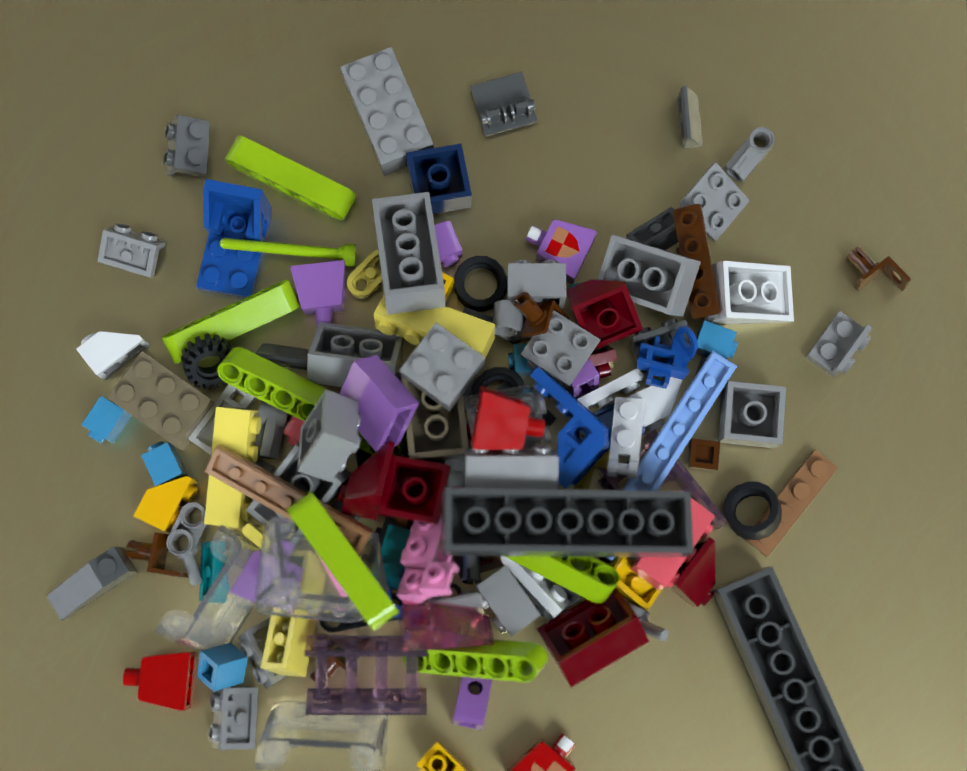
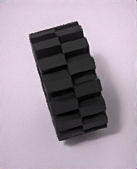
M204 334L205 339L203 340L200 339V336L195 337L196 343L194 344L189 341L187 343L188 349L184 348L182 351L181 361L188 381L191 384L194 382L197 388H200L201 384H203V388L209 390V385H213L214 389L219 388V382L223 385L227 384L219 377L217 370L220 363L232 350L231 344H228L224 337L220 340L219 335L214 334L213 339L210 338V334ZM208 356L220 358V361L212 367L205 368L198 365L203 358Z

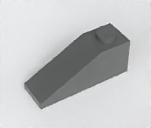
M113 546L88 562L47 595L60 620L71 616L138 573L131 559L126 557L124 548Z

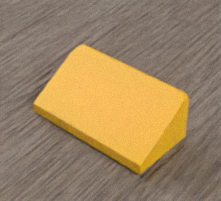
M629 557L614 558L608 565L615 568L619 574V582L616 585L617 590L633 605L648 611L662 589L658 591L633 572L630 568L634 561Z

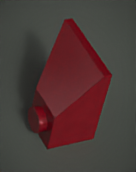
M590 279L566 290V295L579 326L600 339L594 350L643 330L625 281Z
M389 441L351 473L348 484L342 483L338 501L343 502L342 513L377 521L395 442Z
M392 455L378 513L380 515L438 525L442 511V493L447 488L451 465Z
M711 537L698 541L694 547L697 549L696 554L688 564L682 563L677 570L681 573L679 578L669 588L692 607H699L700 604L705 606L714 595L711 589L716 584L715 540Z

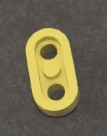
M379 250L371 252L348 276L347 287L355 298H368L383 284L382 272L376 268L380 262ZM364 281L367 283V286L364 289H358L357 284Z

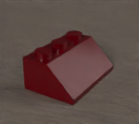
M616 587L605 602L594 603L586 599L537 628L571 688L650 642L638 616Z

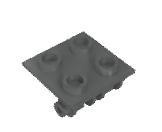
M522 72L470 86L485 137L538 122L534 111L536 110L535 102L530 98Z

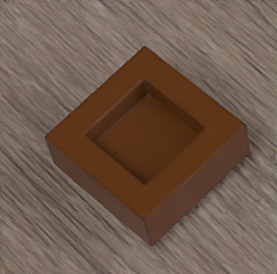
M690 439L688 468L717 471L720 441Z

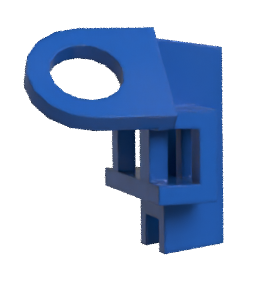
M685 325L677 329L670 346L660 344L659 336L655 337L653 346L641 343L637 369L647 371L645 384L667 389L670 377L684 380L688 375L687 363L694 358L698 349V342L693 331ZM684 333L689 337L691 346L686 342ZM656 356L666 358L667 362L657 360ZM653 375H654V376L662 377V378H664V379H663V381H662V380L654 379V378H652V377H653Z

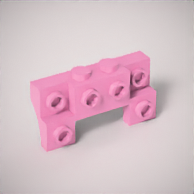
M452 486V488H465L464 486ZM442 511L438 525L414 521L411 526L406 547L401 555V563L404 565L405 571L397 592V596L404 604L421 605L424 600L430 597L451 595L452 593L449 588L453 573L458 572L459 568L455 562H450L452 555H442Z

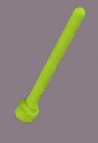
M222 238L220 240V246L223 249L337 259L338 261L344 260L346 266L354 267L356 244L345 243V246H339V248L234 238Z

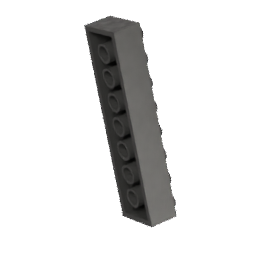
M445 488L442 493V555L683 558L694 553L691 491Z
M764 567L713 589L714 597L791 771H864L773 567Z

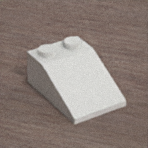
M721 261L712 264L721 313L705 317L706 321L714 324L794 321L790 266Z

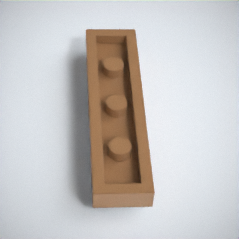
M813 450L777 495L782 508V520L777 530L769 537L760 540H744L762 555L768 557L838 467L817 450ZM770 506L767 507L753 526L763 523L769 517Z

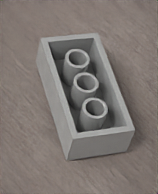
M392 47L340 67L343 81L384 176L407 167V152L434 148Z
M429 192L372 199L387 315L446 307L444 282Z

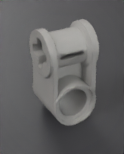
M499 300L494 303L492 323L495 324V335L506 339L511 344L521 343L523 339H526L521 334L526 317L514 306V301Z

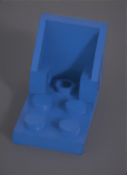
M205 179L203 212L204 228L208 232V238L196 284L198 290L245 298L254 294L263 253L223 249L220 246V240L222 238L255 241L267 240L272 207L262 189Z
M537 367L530 375L536 381L532 386L549 399L553 396L557 400L554 405L564 415L571 418L558 433L557 454L559 456L558 483L564 489H573L610 448L611 429L551 375ZM581 430L586 433V436L582 439L579 436Z

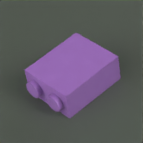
M377 355L354 360L340 392L342 396L359 401L358 414L361 415V421L358 431L376 452L389 441L395 442V446L399 445L419 404Z

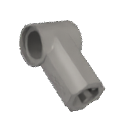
M759 127L752 131L748 139L724 167L731 178L741 183L744 182L772 148L775 140L772 131L766 127ZM753 139L763 140L765 147H757Z
M262 401L258 417H261V430L257 435L255 445L258 446V457L279 460L284 438L282 432L290 421L291 415Z

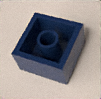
M462 144L406 153L412 194L429 192L433 214L471 208L472 192Z

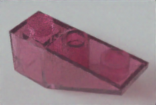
M436 603L401 605L400 633L403 651L494 644L489 615Z

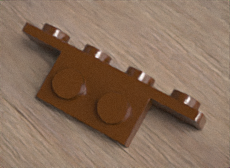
M694 204L673 210V216L679 243L676 252L679 255L701 261L689 297L692 318L699 319L720 314L721 309L702 206Z

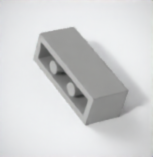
M535 445L533 450H465L464 487L558 489L559 456L555 450H551V447L547 445Z

